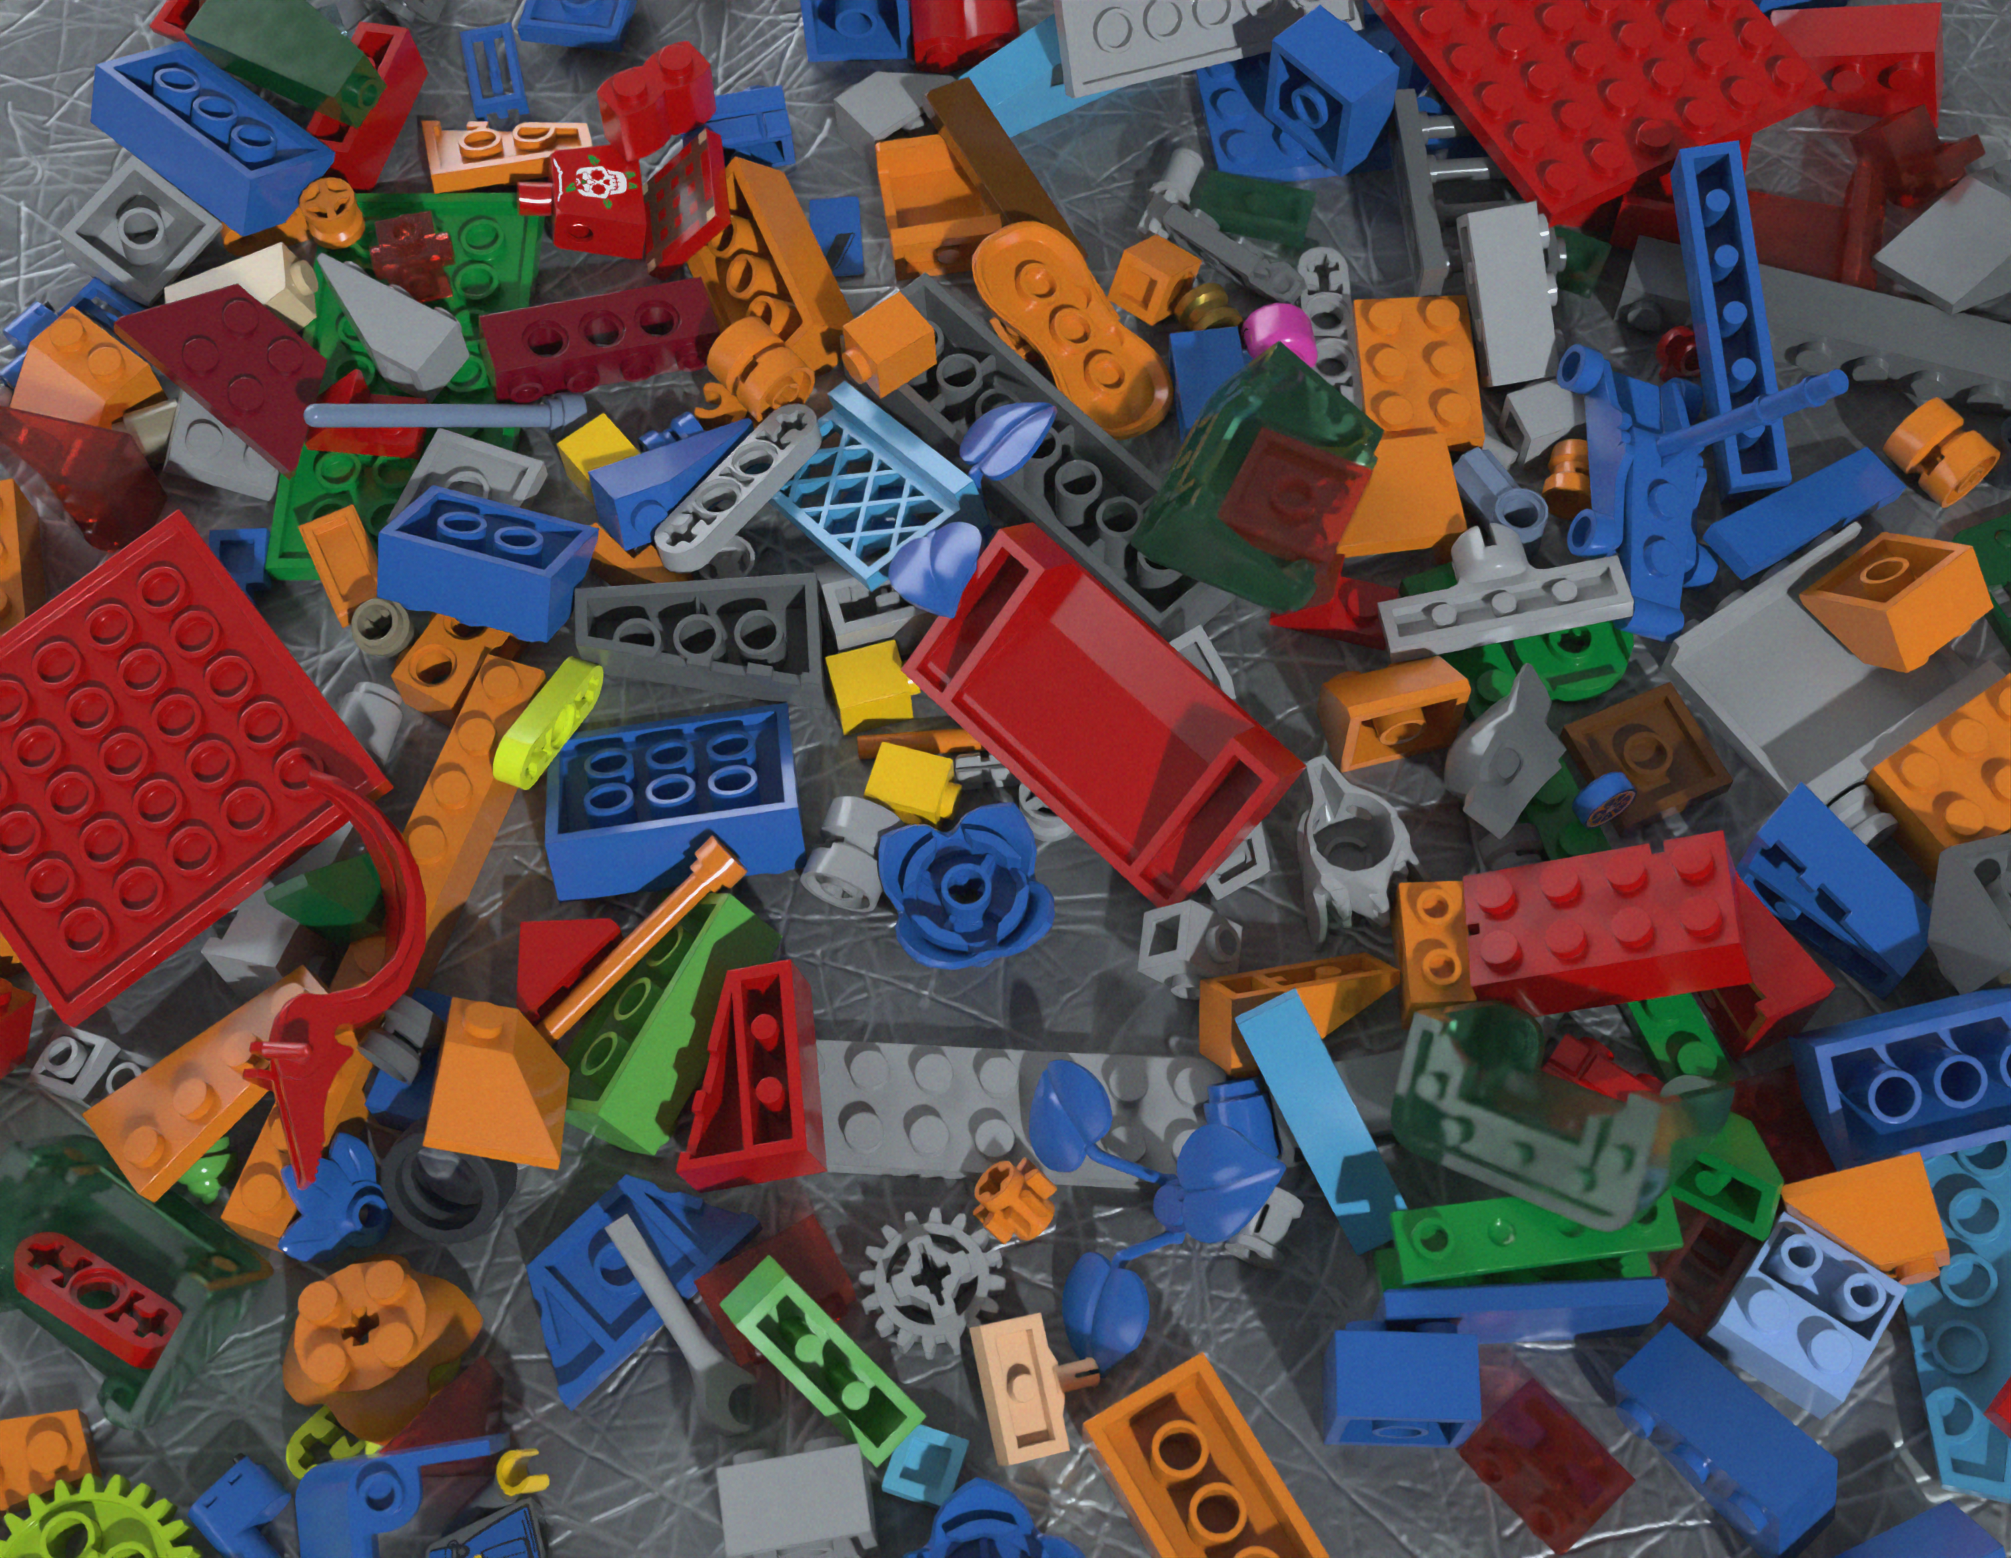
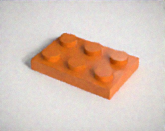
M1467 295L1354 300L1352 311L1363 404L1362 415L1365 442L1445 433L1449 451H1471L1477 447L1482 450L1485 432Z

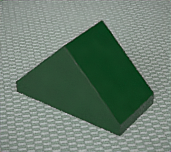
M369 852L305 872L263 892L268 905L338 947H343L380 931L386 914L379 873Z

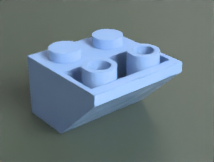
M1783 1212L1771 1228L1770 1235L1764 1242L1762 1241L1729 1290L1699 1342L1821 1420L1846 1400L1908 1288L1788 1213Z

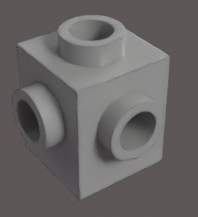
M1193 900L1144 912L1138 971L1171 987V992L1180 998L1199 1000L1200 979L1238 973L1242 926L1218 914V910L1215 907Z

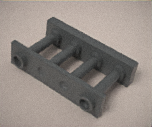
M1415 89L1396 90L1388 141L1415 297L1441 296L1444 279H1451L1453 273L1464 272L1460 249L1452 250L1450 244L1443 245L1441 233L1444 232L1445 227H1457L1456 218L1467 213L1523 204L1526 201L1520 194V200L1444 205L1442 199H1435L1433 189H1435L1436 183L1507 177L1491 157L1436 160L1434 155H1427L1425 145H1427L1428 139L1473 136V134L1458 115L1428 116L1426 111H1419ZM1553 226L1549 228V247L1543 249L1546 272L1552 271L1556 278L1557 272L1564 271L1566 245L1563 237H1556Z

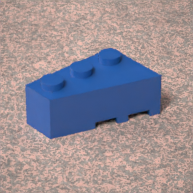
M1671 1322L1663 1327L1613 1375L1615 1412L1621 1422L1640 1439H1647L1761 1558H1797L1835 1519L1838 1459Z

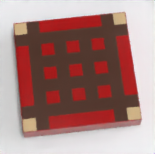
M705 128L642 185L647 223L645 233L648 275L662 281L672 275L731 224L721 135Z

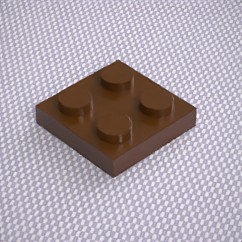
M1671 681L1569 723L1563 727L1560 734V739L1588 785L1607 773L1623 772L1637 790V796L1622 813L1610 820L1620 837L1728 792L1733 783L1730 774Z

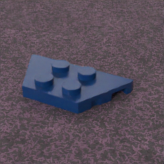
M625 1174L526 1266L533 1297L537 1301L541 1316L540 1324L545 1344L550 1351L554 1366L559 1398L571 1412L664 1324L611 1240L605 1227L628 1214L681 1299L686 1303L763 1229L761 1222L754 1215L743 1211L741 1215L706 1204L702 1198L681 1191L671 1193L659 1189L655 1183Z

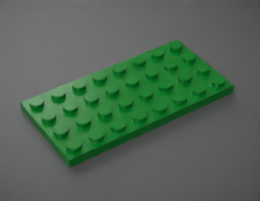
M355 193L357 205L365 219V230L362 237L354 244L342 249L334 250L324 248L319 244L317 245L313 269L318 281V291L314 292L317 317L304 327L302 339L327 359L318 395L353 370L359 369L371 394L414 397L383 380L328 287L316 259L322 252L341 263L345 261L355 263L372 279L386 286L390 284L398 285L406 290L415 301L431 309L435 307L445 309L459 321L470 357L431 404H496L480 351L479 316L528 308L535 305L545 216H519L517 193ZM511 402V403H505V404H523V403ZM428 427L420 459L308 450L304 441L296 474L289 480L280 473L265 570L272 580H321L298 526L352 504L360 517L378 558L379 532L388 525L387 520L438 428L518 453L520 427Z

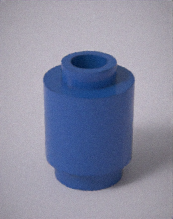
M1258 1077L1229 1080L1206 1086L1209 1101L1203 1103L1207 1124L1229 1126L1241 1132L1252 1143L1273 1157L1279 1155L1268 1092H1261Z

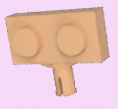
M1041 1312L969 1328L998 1467L1069 1451L1070 1446L1063 1418L1065 1393L1098 1386L1100 1373L1075 1377L1077 1373L1098 1369L1096 1361L1092 1357H1087L1084 1360L1058 1365L1056 1358L1048 1347Z

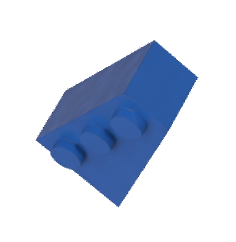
M1800 781L1756 833L1735 870L1744 883L1787 931L1884 1001L1929 946L1927 938L1931 909Z

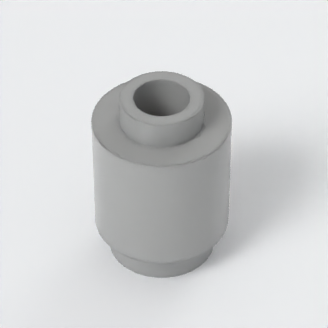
M359 682L355 685L353 692L347 693L344 696L338 715L382 770L385 767L403 717L402 711L399 709L402 700L396 692L388 687L373 682Z

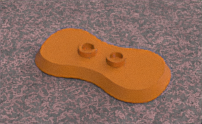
M1021 221L1000 228L982 241L977 247L972 260L974 282L981 301L993 316L1031 345L1045 363L1056 388L1115 440L1137 437L1152 429L1164 419L1174 401V387L1167 366L1159 354L1147 342L1121 324L1108 310L1096 290L1082 254L1065 235L1044 223Z

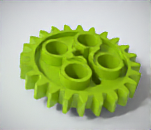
M92 1473L85 1474L79 1493L72 1484L60 1479L56 1481L54 1490L55 1501L52 1503L35 1493L30 1494L28 1500L32 1515L25 1520L7 1513L4 1519L12 1534L7 1541L0 1540V1558H66V1546L69 1539L75 1532L86 1528L88 1531V1542L85 1549L76 1558H203L204 1555L203 1551L193 1546L180 1547L192 1534L194 1528L182 1519L171 1522L178 1509L175 1503L166 1498L154 1503L157 1490L142 1482L131 1492V1481L117 1474H114L106 1489L101 1478Z

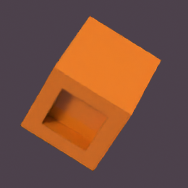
M1156 234L1124 250L1106 299L1153 326L1174 314L1178 302L1185 294L1191 291L1202 260Z

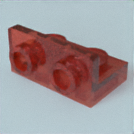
M1533 1377L1482 1425L1459 1452L1461 1458L1475 1471L1480 1480L1490 1486L1527 1524L1531 1532L1542 1539L1558 1556H1563L1636 1481Z

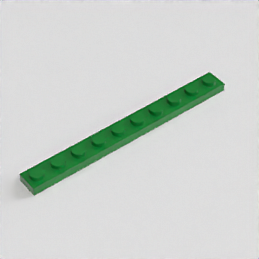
M1449 562L1401 579L1399 586L1401 598L1449 589L1457 585L1452 563ZM1500 643L1438 654L1466 677L1469 682L1471 692L1464 711V716L1469 725L1500 699L1510 695L1513 681L1517 674ZM1561 756L1558 761L1562 768L1540 788L1518 817L1521 823H1530L1537 826L1544 844L1540 853L1544 862L1612 850L1600 826L1586 829L1572 811L1573 800L1579 794L1580 789ZM1691 993L1618 1004L1656 1078L1663 1082L1671 1091L1672 1095L1670 1098L1679 1103L1690 1092L1709 1100L1735 1088L1739 1081Z

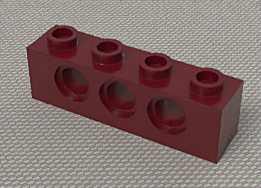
M701 277L479 316L480 351L496 404L511 402L529 403L542 396L569 391L582 393L592 390L596 386L622 381L640 382L654 375L675 371L694 372L707 366L709 351L715 340L720 336V330ZM596 344H604L607 346H598ZM541 354H549V355H552V356H540V355H541Z

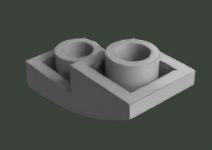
M59 1023L27 1080L35 1086L90 1109L159 1061L123 1050L108 1038Z

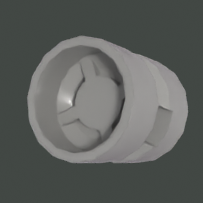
M852 796L835 798L819 833L825 844L814 845L801 875V883L816 897L839 908L856 912L874 910L883 890L879 877L881 836L904 827V822L890 810L869 800Z

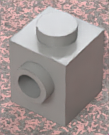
M1557 378L1550 381L1548 379L1535 380L1523 389L1509 393L1506 396L1498 428L1508 447L1519 453L1516 462L1521 471L1549 463L1553 446L1561 441L1568 439L1587 441L1584 395L1562 389L1558 385Z

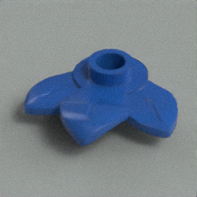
M343 1132L336 1133L333 1138L328 1159L318 1160L320 1165L317 1167L316 1180L306 1190H298L291 1164L283 1167L281 1170V1177L285 1187L302 1216L285 1230L278 1242V1248L296 1260L310 1263L329 1262L348 1246L367 1248L377 1244L390 1229L393 1212L387 1206L381 1186L377 1184L375 1159L365 1143ZM366 1203L368 1216L363 1226L359 1220V1211Z

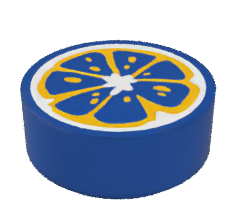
M1610 772L1597 778L1581 790L1573 800L1571 809L1586 829H1593L1609 822L1622 813L1636 798L1637 790L1623 772Z

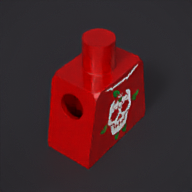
M611 144L556 150L550 154L548 183H517L518 215L550 216L552 242L556 247L628 259H642L647 223L639 159L626 161Z

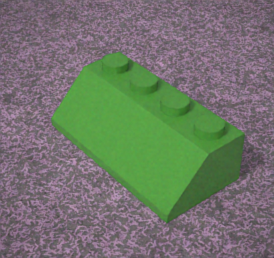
M664 892L663 895H662V897H661L660 900L658 901L657 905L655 906L654 910H655L672 892ZM708 893L597 1001L562 1058V1061L570 1069L565 1122L621 1150L655 1156L659 1147L663 1146L674 1134L678 1123L677 1117L692 1091L696 1090L704 1082L710 1058L707 1047L727 971L772 963V955L783 936L731 894Z

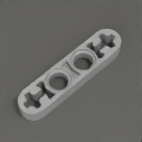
M1316 247L1303 253L1298 262L1297 272L1304 277L1307 287L1298 297L1297 307L1301 308L1310 319L1315 314L1321 312L1332 313L1340 319L1341 324L1332 329H1322L1316 326L1312 320L1311 324L1318 352L1316 363L1321 359L1335 358L1345 365L1346 370L1340 375L1330 376L1321 373L1316 368V365L1314 368L1310 367L1307 369V375L1304 379L1308 421L1311 431L1318 438L1325 442L1340 443L1349 440L1358 431L1363 406L1348 265L1345 258L1338 251L1328 247ZM1314 271H1324L1326 278H1329L1327 292L1318 293L1319 280L1317 273ZM1339 394L1338 409L1343 419L1334 420L1331 412L1328 411L1330 396Z
M788 404L773 411L659 525L655 531L654 540L663 566L666 569L683 574L697 571L705 566L817 452L821 445L822 436L814 410L802 404ZM758 463L772 465L767 471L760 474L749 475L744 473L748 467ZM721 500L735 501L731 508L722 512H710L707 510L710 505Z

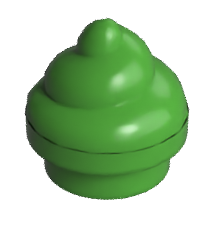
M223 1135L177 1181L187 1185L190 1194L202 1199L205 1204H210L216 1200L219 1189L229 1182L231 1172L238 1166L237 1150H230L229 1135Z

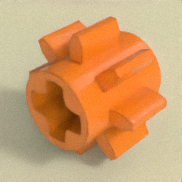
M1024 1157L1017 1167L1009 1161H1000L988 1168L978 1180L975 1187V1198L981 1204L973 1211V1215L1002 1244H1006L1013 1234L1022 1241H1028L1040 1235L1052 1221L1055 1206L1048 1197L1057 1191V1187L1028 1158Z

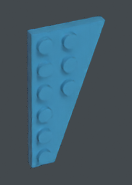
M2011 1139L1923 1159L1949 1247L1951 1265L1938 1267L1940 1275L1931 1280L1903 1285L1908 1289L1902 1298V1305L1940 1489L2011 1504V1439L1983 1415L2011 1376Z

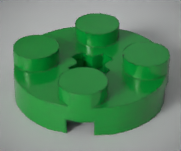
M1613 620L1509 640L1510 657L1516 671L1519 673L1522 666L1526 663L1532 665L1547 689L1552 702L1559 699L1570 702L1587 701L1602 696L1612 688H1615L1622 680L1634 646L1633 634L1615 628ZM1569 633L1573 641L1583 640L1585 646L1580 648L1579 653L1567 652L1559 647L1561 634Z

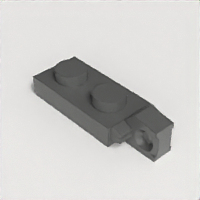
M1173 203L1162 217L1164 226L1173 244L1201 259L1202 263L1256 298L1260 295L1273 304L1286 303L1293 305L1307 287L1304 277L1286 261L1270 264L1267 259H1262L1264 255L1261 250L1246 238L1237 236L1235 240H1232L1219 232L1220 226L1200 209L1194 208L1190 213L1176 203Z

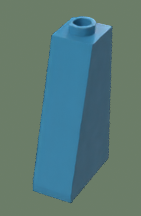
M1055 13L957 78L958 80L966 77L970 78L1009 138L1121 89L1116 88L1075 99L1066 96Z

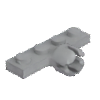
M1489 523V529L1495 545L1485 547L1478 526H1475L1461 534L1452 546L1451 556L1453 561L1451 563L1457 579V585L1449 589L1377 603L1379 622L1390 662L1393 664L1633 616L1634 600L1618 555L1555 568L1535 569L1528 563L1519 534L1506 525Z

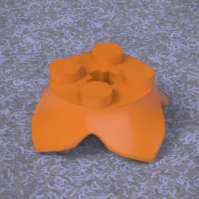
M379 1253L353 1262L349 1266L326 1277L324 1281H317L308 1285L302 1291L298 1299L300 1314L296 1320L295 1329L288 1341L283 1362V1384L287 1392L298 1404L309 1408L320 1403L325 1404L330 1408L341 1426L357 1438L381 1446L400 1448L424 1418L430 1401L429 1376L431 1371L436 1366L456 1361L470 1349L482 1327L484 1318L475 1304L454 1284L442 1278L412 1269L410 1262L398 1254ZM369 1331V1342L361 1345L360 1342L363 1336Z

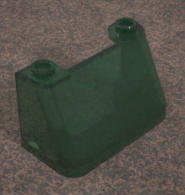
M1278 341L1228 378L1207 400L1131 540V546L1149 561L1269 611L1281 614L1290 609L1296 612L1307 604L1317 589V583L1314 581L1317 571L1316 566L1304 558L1322 518L1336 490L1349 481L1353 484L1360 483L1373 470L1378 461V457L1374 452L1385 430L1281 341Z
M1492 999L1414 1012L1391 1107L1390 1122L1395 1137L1410 1152L1590 1228L1610 1232L1631 1226L1640 1220L1722 1132L1728 1120L1736 1087L1703 1075L1688 1074L1673 1078L1663 1087L1660 1096L1641 1090L1629 1093L1627 1103L1541 1071L1540 1068L1545 1052V1036L1540 1023L1527 1011Z
M69 1134L9 1142L0 1158V1313L20 1310L105 1375L107 1378L102 1382L96 1398L99 1405L103 1408L104 1417L110 1423L119 1428L130 1430L133 1433L155 1426L163 1419L261 1298L274 1274L272 1265L260 1253L171 1188L155 1203L139 1195L97 1138L83 1134ZM56 1232L63 1234L174 1304L180 1310L183 1317L155 1368L142 1369L128 1364L22 1295L14 1284V1253L17 1246L27 1237L37 1233ZM54 1262L51 1266L59 1270V1264ZM35 1264L33 1268L38 1270L41 1266ZM64 1282L63 1288L66 1287V1285H67L66 1282ZM96 1290L84 1294L79 1299V1302L90 1309H104L113 1305L118 1299L110 1292ZM131 1311V1312L129 1313V1316L132 1317V1318H133V1311ZM159 1329L154 1332L161 1337L163 1336V1331ZM138 1330L139 1337L144 1338L148 1335Z

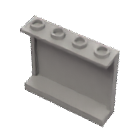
M1854 522L1836 535L1831 530L1824 532L1806 548L1804 556L1791 564L1786 559L1778 562L1762 576L1759 585L1749 592L1745 593L1742 589L1732 592L1717 605L1714 614L1703 622L1699 623L1696 619L1686 622L1681 635L1672 644H1669L1671 646L1661 667L1664 674L1782 803L1801 781L1829 808L1842 796L1863 785L1873 767L2006 676L1991 659L1972 671L1947 644L1929 656L1928 661L1923 666L1909 673L1864 664L1802 604L1799 596L1801 592L1856 552L1852 545L1862 529L1857 522Z

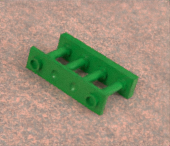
M1666 1176L1391 1212L1389 1218L1395 1247L1375 1250L1372 1260L1381 1299L1386 1289L1652 1276L1648 1252L1679 1249L1684 1244Z

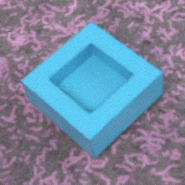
M919 1424L893 1451L881 1486L883 1491L939 1510L945 1499L957 1489L970 1449V1440Z

